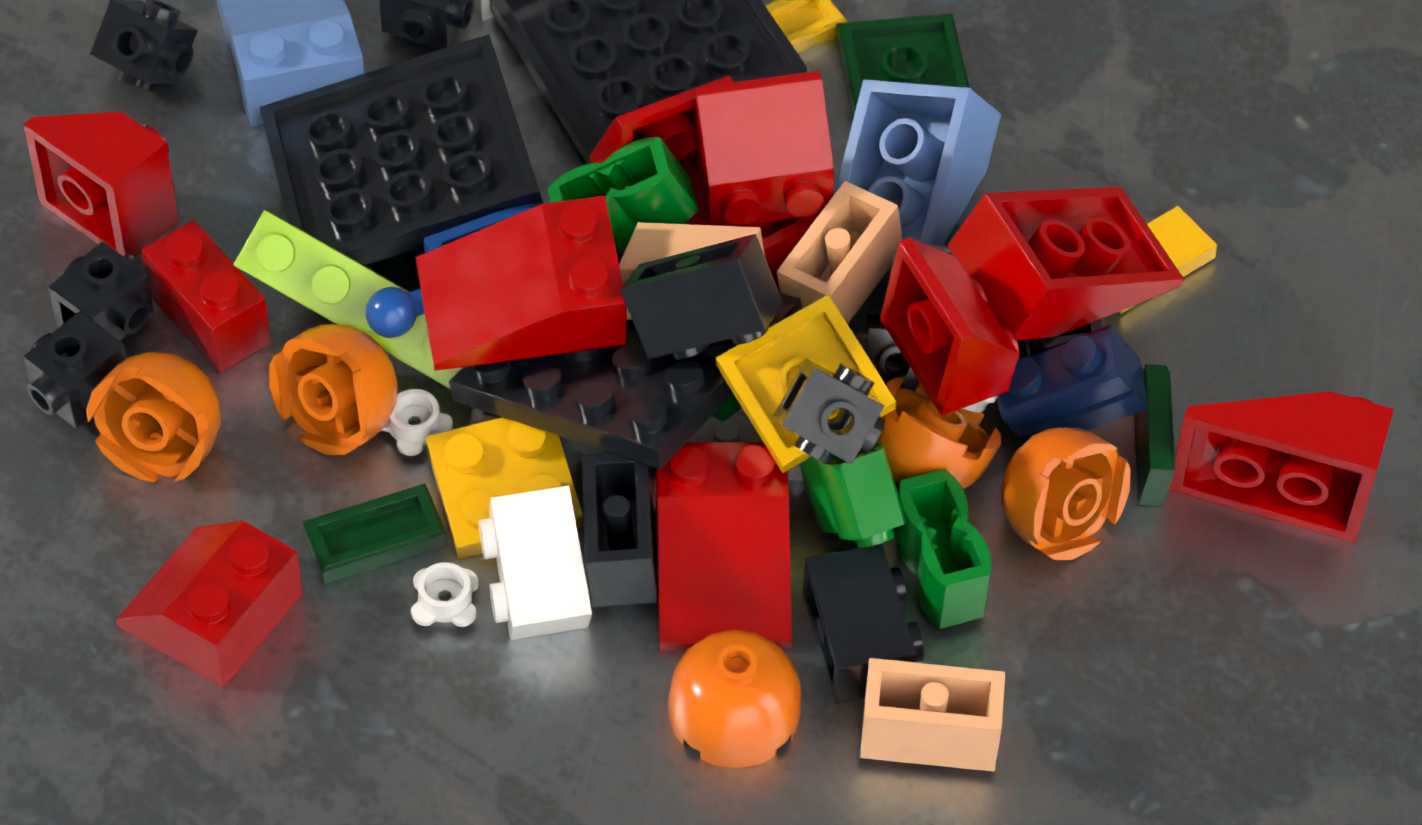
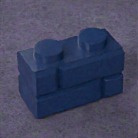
M1112 325L1019 358L1009 391L997 395L1002 420L1014 433L1018 432V436L1023 443L1027 442L1033 435L1048 428L1078 427L1089 431L1147 410L1148 408L1140 358L1128 344H1125L1122 336Z

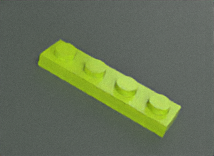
M268 210L263 211L235 260L234 266L330 321L340 325H350L366 332L381 345L386 353L451 389L449 380L463 367L434 371L425 314L416 317V321L410 331L397 338H386L378 335L370 328L367 322L366 306L375 292L386 287L400 288L407 293L410 291Z

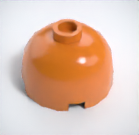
M319 325L302 332L283 344V350L273 356L269 365V387L276 410L283 421L293 417L297 425L308 432L297 437L307 447L325 455H346L375 437L386 426L397 402L398 381L392 362L381 345L366 332L350 325Z
M164 352L143 353L129 357L118 364L92 391L86 410L88 422L93 417L95 418L96 427L100 432L95 442L101 452L120 470L142 481L154 483L159 479L157 473L167 477L177 476L174 482L187 478L210 453L221 426L219 398L209 377L194 363L176 354Z
M894 378L888 381L886 386L896 401V408L883 416L885 423L876 442L884 445L897 492L899 493L901 480L942 469L952 474L963 490L978 481L991 464L1001 445V434L995 427L989 437L979 426L984 417L982 412H972L962 408L941 416L921 383H919L915 391L909 389H899L905 378Z
M1078 427L1048 428L1033 435L1013 455L1007 465L1001 485V504L1013 531L1025 542L1053 560H1073L1090 552L1101 541L1089 536L1098 531L1105 520L1115 525L1123 513L1130 492V466L1127 459L1118 455L1116 451L1118 448L1092 432Z
M728 630L711 634L686 651L675 667L668 699V714L674 735L683 745L685 740L690 747L700 751V759L715 766L740 769L767 762L776 756L777 748L785 744L789 737H791V740L793 739L799 728L802 689L794 662L776 643L755 632Z

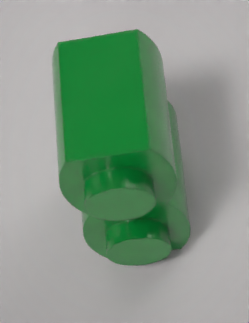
M649 137L629 143L614 152L604 163H591L572 169L560 176L547 188L551 203L605 196L617 254L626 250L638 222L684 224L699 211L690 176L660 137Z
M876 442L867 453L859 450L852 464L835 455L829 464H825L813 457L799 464L820 531L834 533L837 540H855L857 547H870L894 538L893 528L906 523L886 451L882 443Z
M945 469L901 480L899 499L906 523L895 528L894 538L901 559L917 575L916 592L923 612L939 629L983 618L991 572V556L982 535L973 525L967 522L968 502L963 488L956 478Z

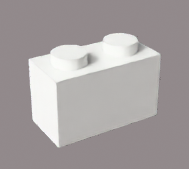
M563 486L490 498L489 518L479 520L478 522L484 559L496 558L500 582L489 584L495 623L507 622L510 640L588 628L592 611L570 487Z

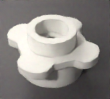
M408 389L397 394L394 410L386 426L381 431L389 432L396 439L397 449L400 453L414 456L421 453L423 446L426 445L425 436L452 430L453 421L448 414L440 413L438 401L432 394L420 389ZM414 421L420 422L419 425H410L409 423Z
M443 562L421 569L415 574L413 584L418 590V601L412 606L411 615L417 624L430 626L437 621L442 623L453 622L458 627H465L476 619L477 610L472 604V592L478 588L479 583L477 575L472 570L461 568L453 563ZM450 595L451 598L447 601H442L439 599V596Z

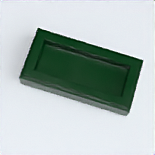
M1145 364L1143 375L1148 408L1134 414L1138 505L1160 507L1162 502L1164 503L1175 473L1170 370H1168L1167 366Z
M426 483L302 521L303 534L324 585L448 546L446 530Z

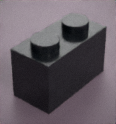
M756 234L639 264L620 289L648 359L671 353L674 359L689 358L704 351L709 344L730 339L734 345L754 341L768 331L769 324L783 305Z
M613 453L582 455L585 565L592 607L658 603L654 502L649 465Z
M882 544L805 558L803 597L835 704L865 698L869 658L915 663L924 660V646L917 622L907 623L902 608L907 603L902 572L899 567H889Z

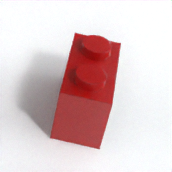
M194 219L141 249L144 267L151 278L149 285L152 299L218 374L223 373L271 344L265 297L233 265L234 263Z

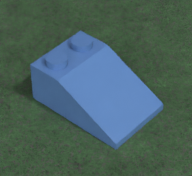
M216 0L250 128L264 125L260 110L261 106L364 74L363 56L350 12L344 0Z
M863 80L834 194L844 181H847L898 205L903 239L911 237L927 245L944 246L987 172L1001 113L970 88Z

